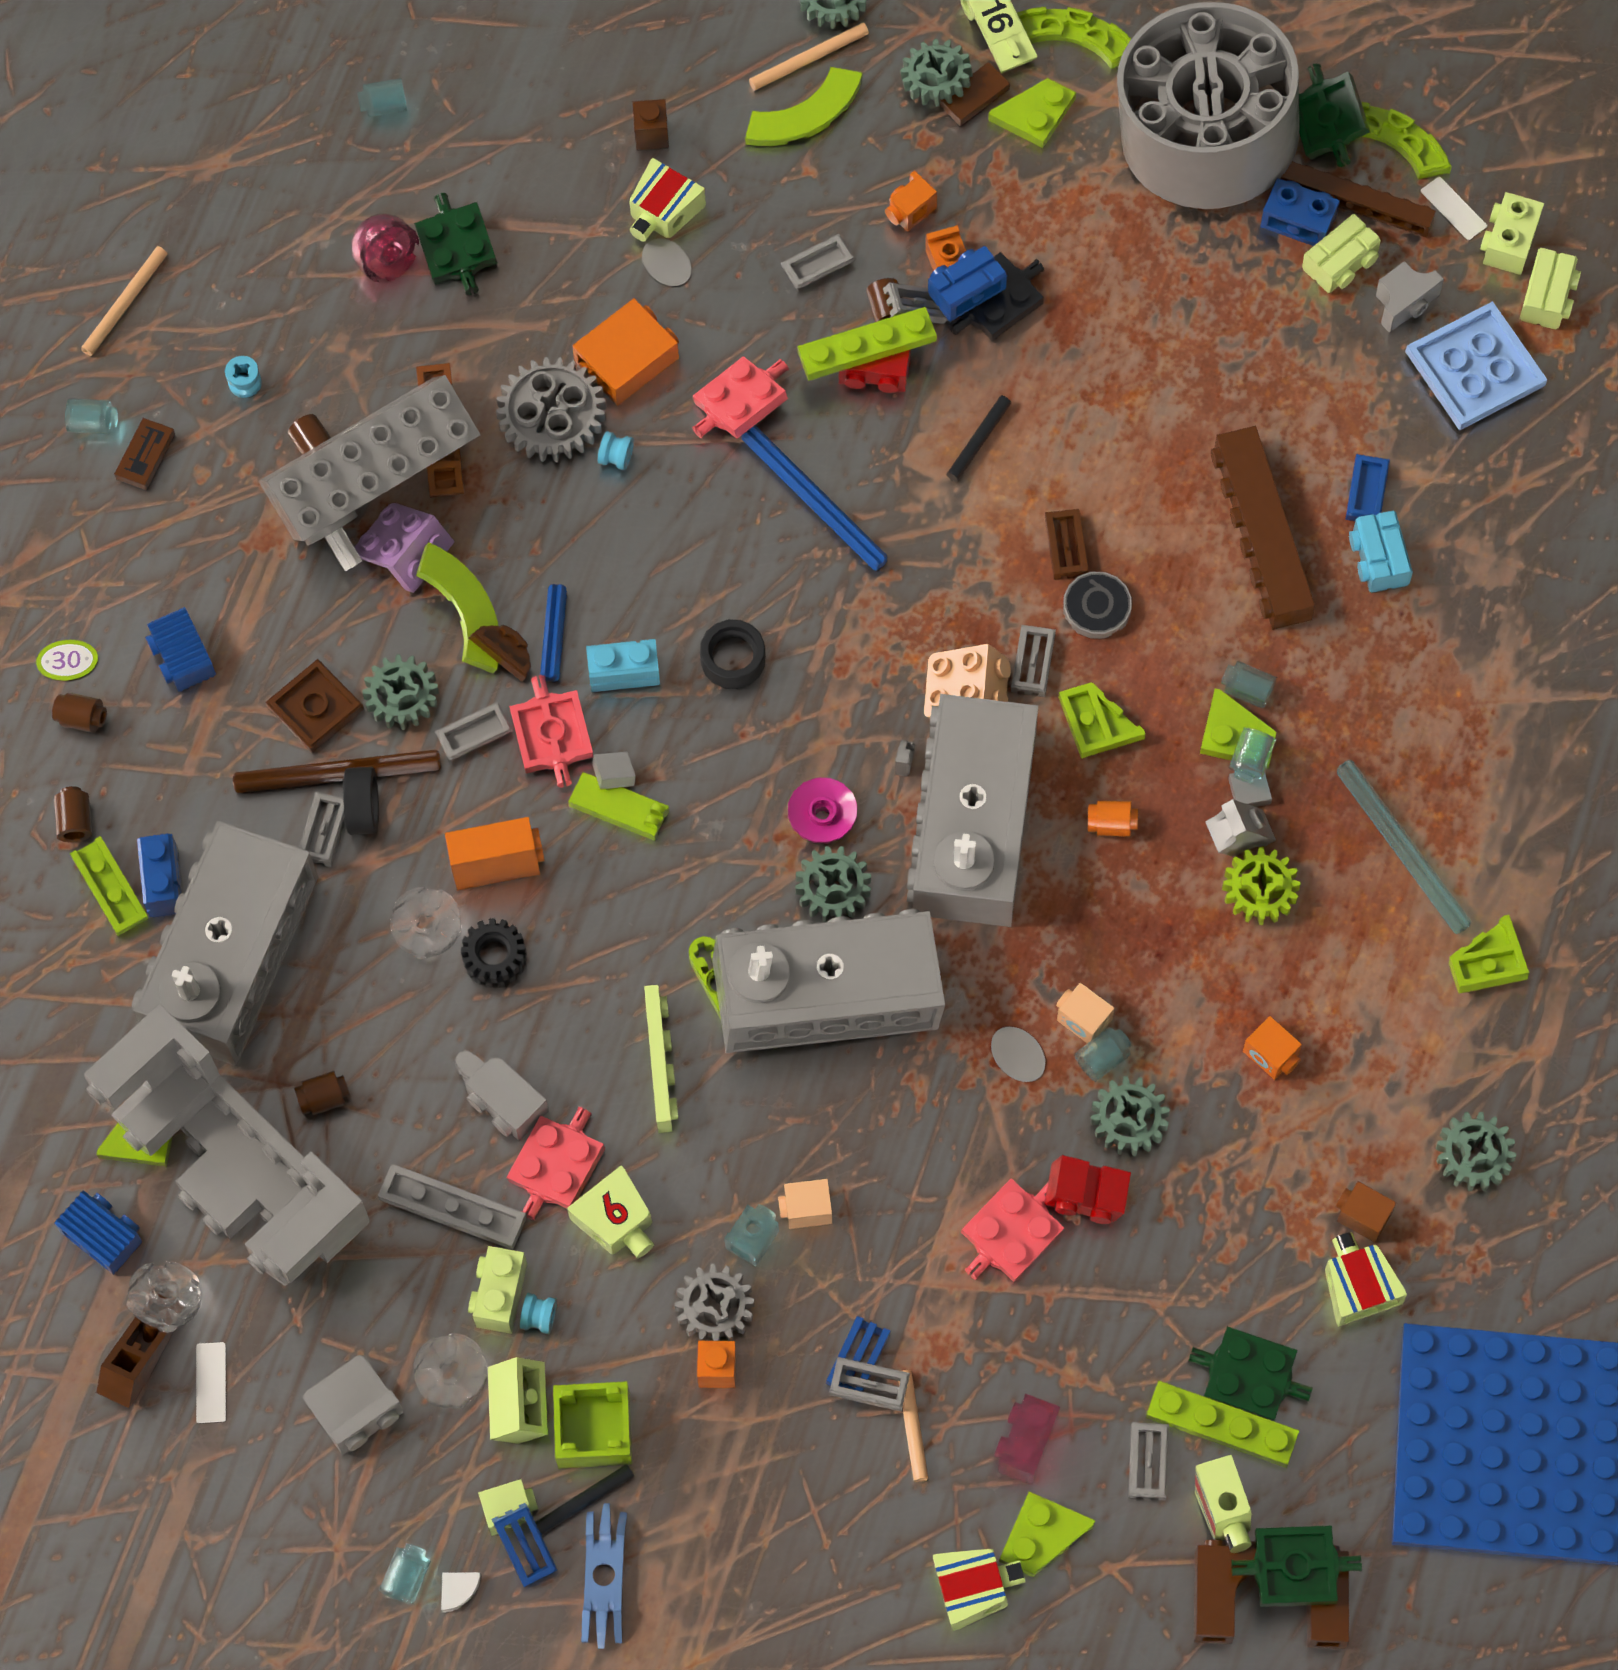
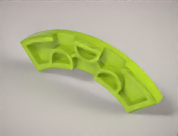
M1037 7L1017 12L1031 44L1051 40L1072 42L1095 52L1111 69L1119 66L1121 56L1131 40L1114 23L1109 24L1093 16V13L1081 9L1067 7L1066 10Z
M830 67L829 73L821 87L802 103L779 111H752L745 137V145H786L788 141L797 140L805 136L809 138L829 127L830 123L843 111L849 108L859 91L863 72Z
M1361 102L1370 129V133L1362 137L1380 141L1398 151L1410 163L1418 180L1450 173L1452 166L1443 148L1432 134L1428 135L1422 128L1416 125L1414 119L1392 108L1389 111L1370 106V103Z
M428 542L424 547L416 576L433 585L448 601H452L462 620L460 622L464 638L462 662L494 673L498 668V662L469 639L481 626H499L493 605L486 591L474 574L462 562L442 548Z

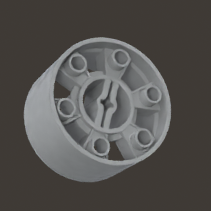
M1224 2L1192 3L1176 7L1146 23L1126 46L1121 56L1117 74L1122 148L1132 173L1148 190L1162 199L1181 206L1201 209L1223 208L1241 204L1257 197L1271 188L1277 178L1280 179L1286 172L1296 154L1299 141V71L1292 45L1273 22L1251 9ZM1271 85L1274 88L1266 89L1259 93L1260 87ZM1207 95H1209L1211 116H1209ZM1142 97L1157 98L1159 102H1146L1138 111L1133 112ZM1224 97L1236 104L1226 112H1224ZM1193 99L1194 114L1182 108Z

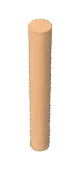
M903 1370V1372L910 1373L902 1409L914 1482H922L929 1478L912 1371Z

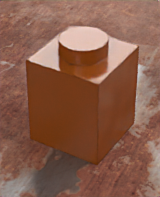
M1358 1181L1352 1191L1346 1188L1338 1200L1336 1208L1341 1211L1337 1222L1375 1243L1391 1217L1396 1202Z

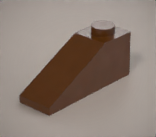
M152 1292L102 1363L96 1393L130 1408L152 1374L184 1314L186 1306Z

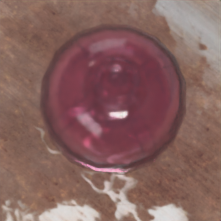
M380 213L364 220L355 230L351 239V254L357 267L371 280L379 282L377 279L385 278L387 281H391L404 274L413 264L416 258L413 251L415 244L419 246V238L416 231L396 215Z

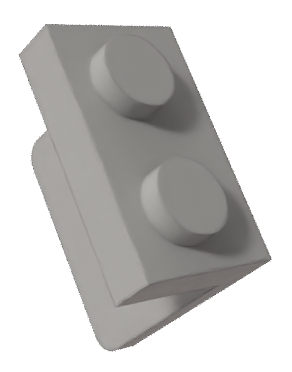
M362 1355L351 1359L307 1390L303 1396L305 1403L342 1455L348 1451L360 1448L367 1442L369 1436L379 1429L383 1430L391 1426L398 1420L399 1415L404 1412L394 1393L387 1389L370 1363Z

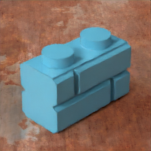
M1396 511L1358 517L1355 520L1353 531L1349 532V540L1352 551H1359L1361 561L1358 562L1357 568L1361 582L1367 581L1369 592L1371 593L1384 591L1388 588L1394 589L1408 586L1413 571Z
M655 639L641 640L640 643L630 641L586 646L591 692L660 685Z

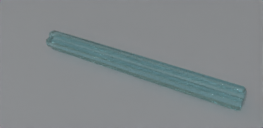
M1347 760L1337 768V775L1452 931L1455 934L1465 931L1470 926L1471 920L1354 761Z

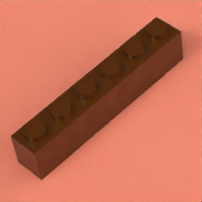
M1252 426L1216 435L1215 447L1211 449L1212 463L1215 469L1220 468L1223 476L1220 479L1221 490L1225 499L1230 498L1233 507L1230 508L1233 527L1239 528L1242 538H1240L1241 552L1244 558H1249L1252 566L1249 569L1253 588H1259L1262 599H1259V606L1262 617L1264 619L1269 618L1272 630L1311 621L1315 604L1257 427Z

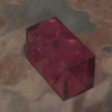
M1025 1394L1022 1404L1014 1403L1007 1422L1012 1424L1013 1427L1008 1438L1001 1436L994 1457L1000 1459L998 1464L999 1473L1033 1485L1059 1418V1406Z

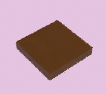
M319 659L315 660L265 702L267 708L311 753L364 710L363 704Z

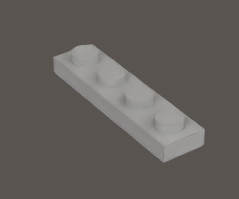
M395 1164L391 1165L378 1194L380 1201L511 1250L514 1249L527 1219V1215L524 1212Z

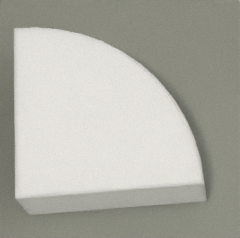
M480 1572L442 1573V1613L457 1610L471 1599L480 1585Z

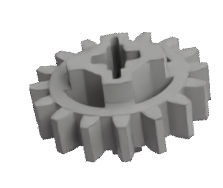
M715 1264L710 1265L709 1273H704L698 1267L696 1268L697 1278L693 1279L687 1275L684 1277L687 1289L677 1288V1296L683 1300L675 1302V1311L684 1312L677 1317L679 1325L689 1323L686 1329L687 1335L690 1337L698 1332L699 1341H706L707 1337H712L713 1341H720L722 1336H725L728 1341H733L732 1332L736 1330L743 1334L745 1326L742 1321H752L753 1319L752 1313L746 1310L755 1307L754 1298L746 1297L752 1292L750 1284L741 1286L743 1281L741 1273L731 1277L730 1266L726 1265L722 1273L717 1272ZM713 1283H722L727 1285L728 1287L723 1288L714 1285ZM700 1289L699 1299L690 1306L694 1293ZM708 1293L712 1299L720 1303L721 1316L713 1306H709ZM737 1303H739L738 1311L735 1317L730 1321V1310L734 1307H737ZM706 1321L715 1324L716 1327L706 1326L702 1322Z

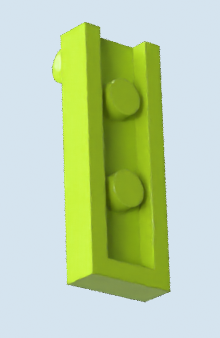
M582 772L568 801L571 808L656 841L664 818L669 813L668 805L623 787L600 789L597 777Z
M99 836L91 844L78 851L74 850L71 852L70 856L117 936H120L149 918L102 837Z

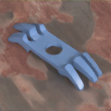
M610 1503L603 1504L599 1540H594V1511L587 1512L586 1564L581 1642L589 1643L591 1611H596L598 1649H605L608 1612H613L615 1643H622V1586L627 1513L620 1512L616 1540H611ZM609 1565L614 1569L615 1578L611 1584L601 1586L594 1581L593 1572L598 1566Z

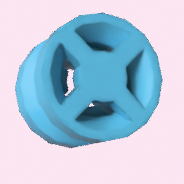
M237 356L227 363L225 376L231 392L241 398H248L257 394L262 385L257 363L248 356ZM248 372V375H241L240 373Z
M606 431L600 444L598 463L602 465L612 463L618 469L626 470L632 456L634 438L628 436L619 438L616 437L615 433Z
M527 1293L520 1317V1329L529 1330L533 1327L539 1329L541 1333L549 1335L555 1319L557 1298L549 1297L543 1300L538 1299L535 1294Z

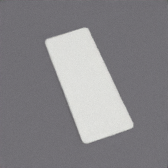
M1437 177L1421 189V193L1467 240L1472 239L1487 228V224L1441 177Z
M224 1342L199 1343L196 1345L197 1423L224 1422L226 1420V1344Z

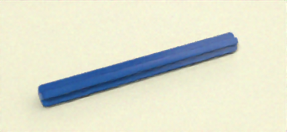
M756 425L741 436L742 440L873 570L877 571L887 563V554Z

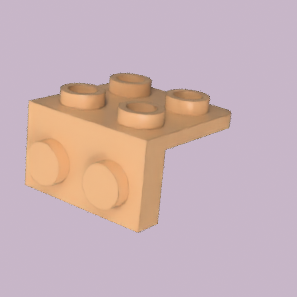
M989 644L932 654L928 660L924 705L925 716L930 719L932 705L939 706L940 694L1008 702L1007 685L1011 673L1009 659Z

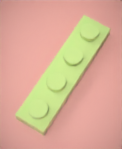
M659 985L644 986L658 1133L673 1132L672 1120L678 1119L677 1098H669L668 1086L675 1085L674 1066L673 1064H666L665 1052L672 1051L670 1030H663L662 1018L669 1017L667 996L660 997Z

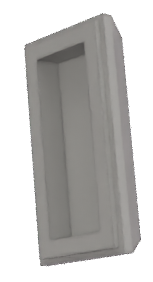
M837 234L781 262V265L798 290L854 262L855 258L840 234Z
M498 702L435 731L450 761L513 732Z

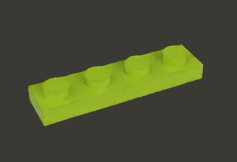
M926 307L799 345L797 348L808 381L936 342L937 334Z
M1159 1380L1146 1414L1147 1419L1161 1424H1169L1170 1427L1284 1468L1288 1466L1299 1433L1297 1429Z

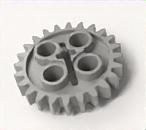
M545 357L543 366H538L534 360H531L530 370L527 371L524 367L519 366V377L511 374L508 375L511 386L501 385L503 396L496 399L499 407L496 410L497 420H501L499 422L500 431L506 432V442L515 441V451L518 452L526 447L527 458H531L535 452H539L541 461L544 462L547 454H552L554 461L558 462L559 453L564 452L571 459V449L576 448L579 452H584L583 441L594 444L593 433H601L602 428L599 422L606 421L605 411H603L606 409V401L602 398L604 396L602 386H597L595 375L588 377L586 367L576 371L574 360L565 367L563 366L562 357L557 359L555 365H551L548 357ZM564 385V387H563V388L560 390V392L557 394V392H558L560 386ZM544 386L550 388L546 392L536 391L538 388ZM574 398L581 400L577 404L567 403L568 400ZM527 414L535 415V418L531 420L522 419ZM543 425H545L543 431L541 433H538L543 427ZM558 426L566 427L562 432L553 431V428Z

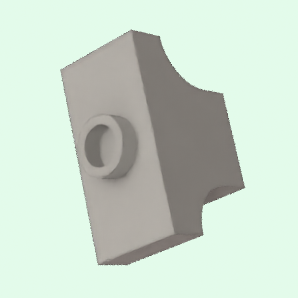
M1404 261L1379 280L1376 297L1385 306L1381 324L1389 333L1410 317H1419L1428 308L1429 303L1440 296L1444 279L1436 270L1429 273H1419L1414 271Z
M1234 799L1221 805L1222 811L1205 821L1218 853L1235 857L1247 849L1260 846L1265 847L1276 841L1263 809Z

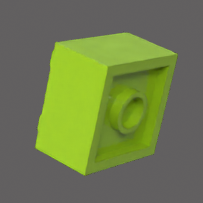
M628 1382L553 1385L555 1459L558 1469L632 1465L630 1391Z

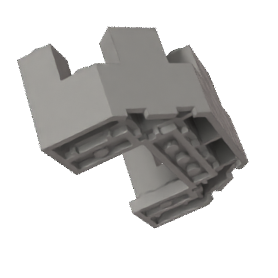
M161 1004L157 1005L83 1074L89 1084L86 1091L98 1104L102 1105L106 1101L115 1110L126 1100L111 1115L126 1131L123 1138L137 1152L141 1149L152 1156L180 1128L189 1137L185 1140L186 1144L200 1158L175 1180L181 1190L178 1197L190 1210L193 1211L197 1207L206 1215L202 1220L213 1233L218 1235L222 1231L231 1239L259 1213L266 1224L245 1243V1246L250 1254L247 1260L260 1274L266 1272L284 1286L288 1283L291 1284L318 1257L328 1263L370 1223L363 1201L312 1151L305 1157L301 1155L220 1076L210 1052ZM138 1087H140L131 1097H129Z

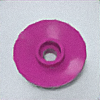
M814 778L803 782L793 791L788 802V819L793 830L803 839L813 843H831L842 839L851 831L857 819V802L852 791L842 782L832 778ZM820 811H826L829 816L826 819H819L816 814Z

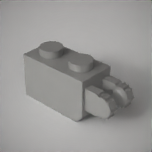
M470 1050L457 1053L458 1055L454 1061L458 1074L465 1081L469 1095L466 1099L478 1112L482 1113L486 1110L494 1118L492 1121L493 1125L504 1136L507 1137L511 1133L520 1141L535 1126L540 1115L544 1117L549 1112L547 1100L501 1058H490L484 1063L476 1055H473V1052L471 1053Z

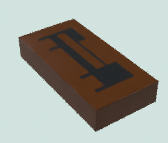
M142 418L114 473L116 480L147 491L175 435L174 429Z

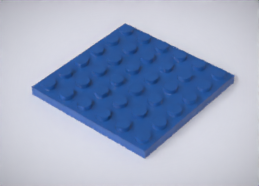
M1404 1323L1401 1345L1392 1545L1618 1566V1343Z

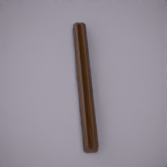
M428 750L236 772L233 774V787L235 792L243 793L343 781L346 768L374 767L376 777L435 771L441 768V758L438 750Z

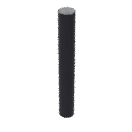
M1001 395L947 472L948 478L955 482L960 479L1011 405V401L1007 397Z
M627 1464L537 1520L535 1523L541 1536L633 1478L634 1474Z

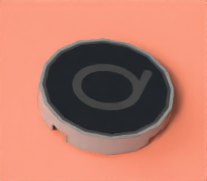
M1089 572L1078 576L1069 584L1063 599V614L1066 620H1068L1078 634L1088 638L1104 639L1112 636V633L1126 626L1132 610V597L1127 586L1118 577L1106 572Z

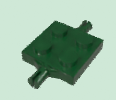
M1316 63L1313 64V67L1310 65L1307 68L1312 85L1299 94V134L1305 154L1310 160L1333 151L1337 166L1344 167V162L1347 165L1351 162L1346 145L1370 133V129L1353 76L1347 71L1335 78L1324 79L1321 64Z
M441 193L444 205H442L439 194L434 197V201L439 213L414 223L433 282L436 285L450 279H461L465 294L472 295L469 283L474 294H476L479 288L477 287L474 274L485 267L498 263L478 203L474 202L452 209L448 195Z
M1228 1326L1222 1343L1214 1354L1193 1347L1188 1362L1209 1368V1382L1204 1397L1271 1421H1275L1279 1406L1287 1395L1309 1402L1313 1387L1292 1381V1366L1298 1350Z
M1332 1526L1256 1528V1553L1254 1559L1231 1560L1232 1576L1255 1575L1259 1586L1260 1607L1337 1604L1336 1582L1339 1572L1362 1571L1361 1555L1338 1557V1553L1333 1545Z

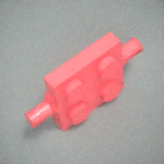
M744 356L693 395L695 404L707 415L692 427L694 433L699 438H702L714 427L727 430L738 439L788 400L786 391L775 382L778 377L789 370L787 364L782 359H779L767 370L756 367Z
M539 675L541 688H539L537 676L531 679L535 697L525 703L509 706L526 774L544 769H554L557 786L563 788L562 774L564 775L566 787L572 784L568 765L573 762L593 758V751L577 690L562 694L549 693L545 680L546 677Z
M578 1107L570 1125L556 1123L541 1115L506 1177L510 1183L525 1189L530 1195L523 1211H521L526 1213L527 1219L529 1217L530 1220H535L543 1202L558 1204L568 1208L579 1199L606 1149L603 1143L586 1136L582 1132L592 1115L588 1110Z
M1011 1178L964 1226L961 1233L975 1246L979 1254L965 1268L966 1273L969 1275L980 1265L972 1273L971 1278L976 1280L991 1265L1000 1269L1015 1282L1064 1230V1227L1050 1215L1045 1205L1048 1182L1034 1196L1023 1190Z

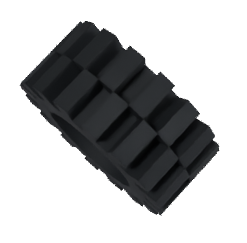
M489 918V924L484 925L483 920L477 922V929L471 926L467 930L469 936L463 937V947H461L464 967L470 978L474 977L475 982L479 985L485 982L486 987L493 988V983H498L500 988L505 986L504 981L509 980L510 983L516 980L515 975L522 974L524 971L523 964L526 965L527 961L522 934L518 933L517 927L513 924L509 927L507 921L501 919L500 924L496 923L495 918ZM500 942L506 946L508 953L501 963L491 965L481 959V950L487 943Z

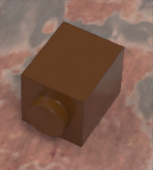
M666 99L632 101L636 150L669 148Z

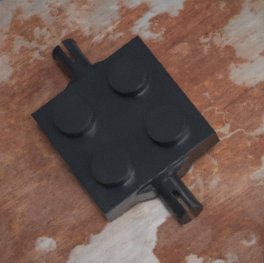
M1002 252L995 255V260L998 261L1007 275L1006 289L949 322L948 327L951 332L953 331V334L957 335L971 324L982 330L993 341L1041 306L1044 297L1030 281L1041 272H1044V267L1041 263L1039 264V260L1035 259L1030 265L1020 270Z

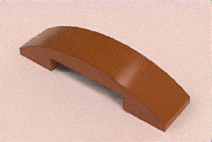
M450 363L416 367L418 386L433 377L446 375L453 387ZM460 448L427 467L430 498L464 494Z

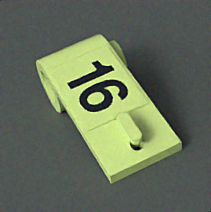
M960 0L969 20L976 19L1001 73L1037 59L1038 56L1011 0Z

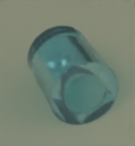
M402 78L363 84V91L357 92L360 111H367L368 117L407 111Z
M69 398L67 400L65 410L67 432L109 434L111 427L116 428L118 411L116 407H112L110 400Z
M1237 661L1235 666L1228 665L1221 684L1226 685L1225 693L1264 709L1273 691L1277 677Z
M1244 727L1229 768L1235 771L1233 777L1253 784L1254 779L1262 780L1276 739L1261 731Z
M1108 1027L1075 1052L1074 1056L1085 1074L1097 1082L1130 1057L1129 1047L1132 1045L1122 1030L1117 1029L1115 1031Z
M406 1543L404 1548L397 1547L379 1591L400 1602L414 1604L431 1563L425 1557L427 1551Z

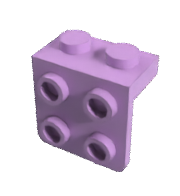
M392 503L380 513L379 518L370 529L361 536L355 549L362 560L388 568L406 591L414 593L424 581L417 577L416 574L425 545L430 542L448 551L453 545L454 540L434 515Z

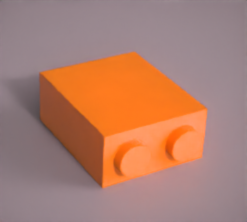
M635 298L572 345L576 364L580 368L586 367L589 377L596 376L597 385L602 386L603 392L617 406L679 359V340L675 333L668 327L664 329L657 322L654 312L647 305L642 307Z
M529 817L445 833L450 865L457 891L540 875L538 862H543L545 859L539 829H531Z

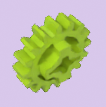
M1259 847L1257 855L1254 856L1247 849L1244 852V860L1235 856L1232 860L1233 868L1227 867L1224 877L1228 880L1223 881L1222 890L1229 892L1225 896V903H1235L1233 908L1234 915L1239 914L1241 911L1245 912V922H1249L1253 916L1258 917L1259 925H1263L1265 917L1268 916L1274 923L1278 922L1279 911L1287 916L1291 909L1289 904L1296 905L1298 895L1295 892L1300 889V881L1293 879L1296 878L1298 870L1297 868L1287 869L1290 860L1288 857L1283 858L1281 861L1276 859L1277 850L1275 849L1271 852L1270 856L1265 855L1263 847ZM1254 867V869L1249 874H1242L1246 870ZM1259 876H1261V883H1263L1265 888L1263 896L1261 895V889H1259ZM1273 898H1280L1275 903L1269 905Z

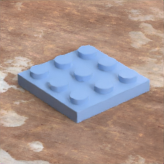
M1493 301L1407 345L1405 351L1459 431L1543 388L1547 383V378Z

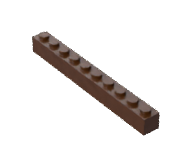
M1293 160L1280 178L1284 181L1297 182L1302 187L1315 192L1330 194L1333 198L1340 200L1338 208L1426 238L1434 221L1436 210L1431 209L1429 206H1421L1408 199L1392 196L1388 192H1381L1372 189L1368 185L1354 183L1350 179H1343L1334 176L1330 172H1322L1309 165L1296 163Z

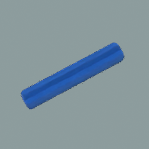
M551 584L548 587L540 675L546 677V682H556L560 677L567 588L562 584Z

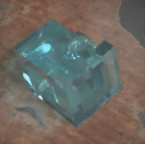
M747 1204L730 1233H727L724 1238L725 1249L757 1267L779 1232V1223L774 1220L776 1214L763 1205L758 1204L756 1209ZM750 1224H754L760 1230L752 1234L747 1231V1227Z

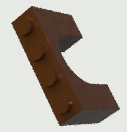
M1206 1540L1204 1545H1197L1195 1551L1194 1642L1232 1644L1235 1637L1236 1589L1250 1575L1232 1576L1231 1560H1253L1256 1553V1541H1251V1547L1239 1553H1231L1227 1542L1223 1540ZM1334 1545L1338 1557L1349 1556V1551H1340V1547ZM1349 1571L1339 1572L1336 1582L1337 1604L1307 1605V1647L1345 1649L1348 1645Z

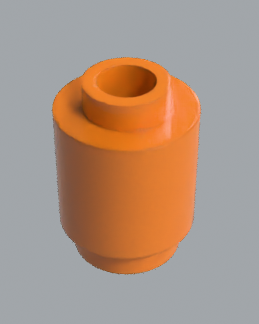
M1097 801V804H1089L1088 832H1097V836H1131V830H1138V809L1132 808L1131 801Z

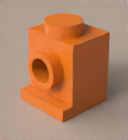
M914 170L910 174V182L906 186L900 185L891 194L890 206L885 209V214L893 224H900L908 232L937 209V191Z
M958 225L926 234V253L933 271L942 265L949 267L958 262L959 257L966 251Z

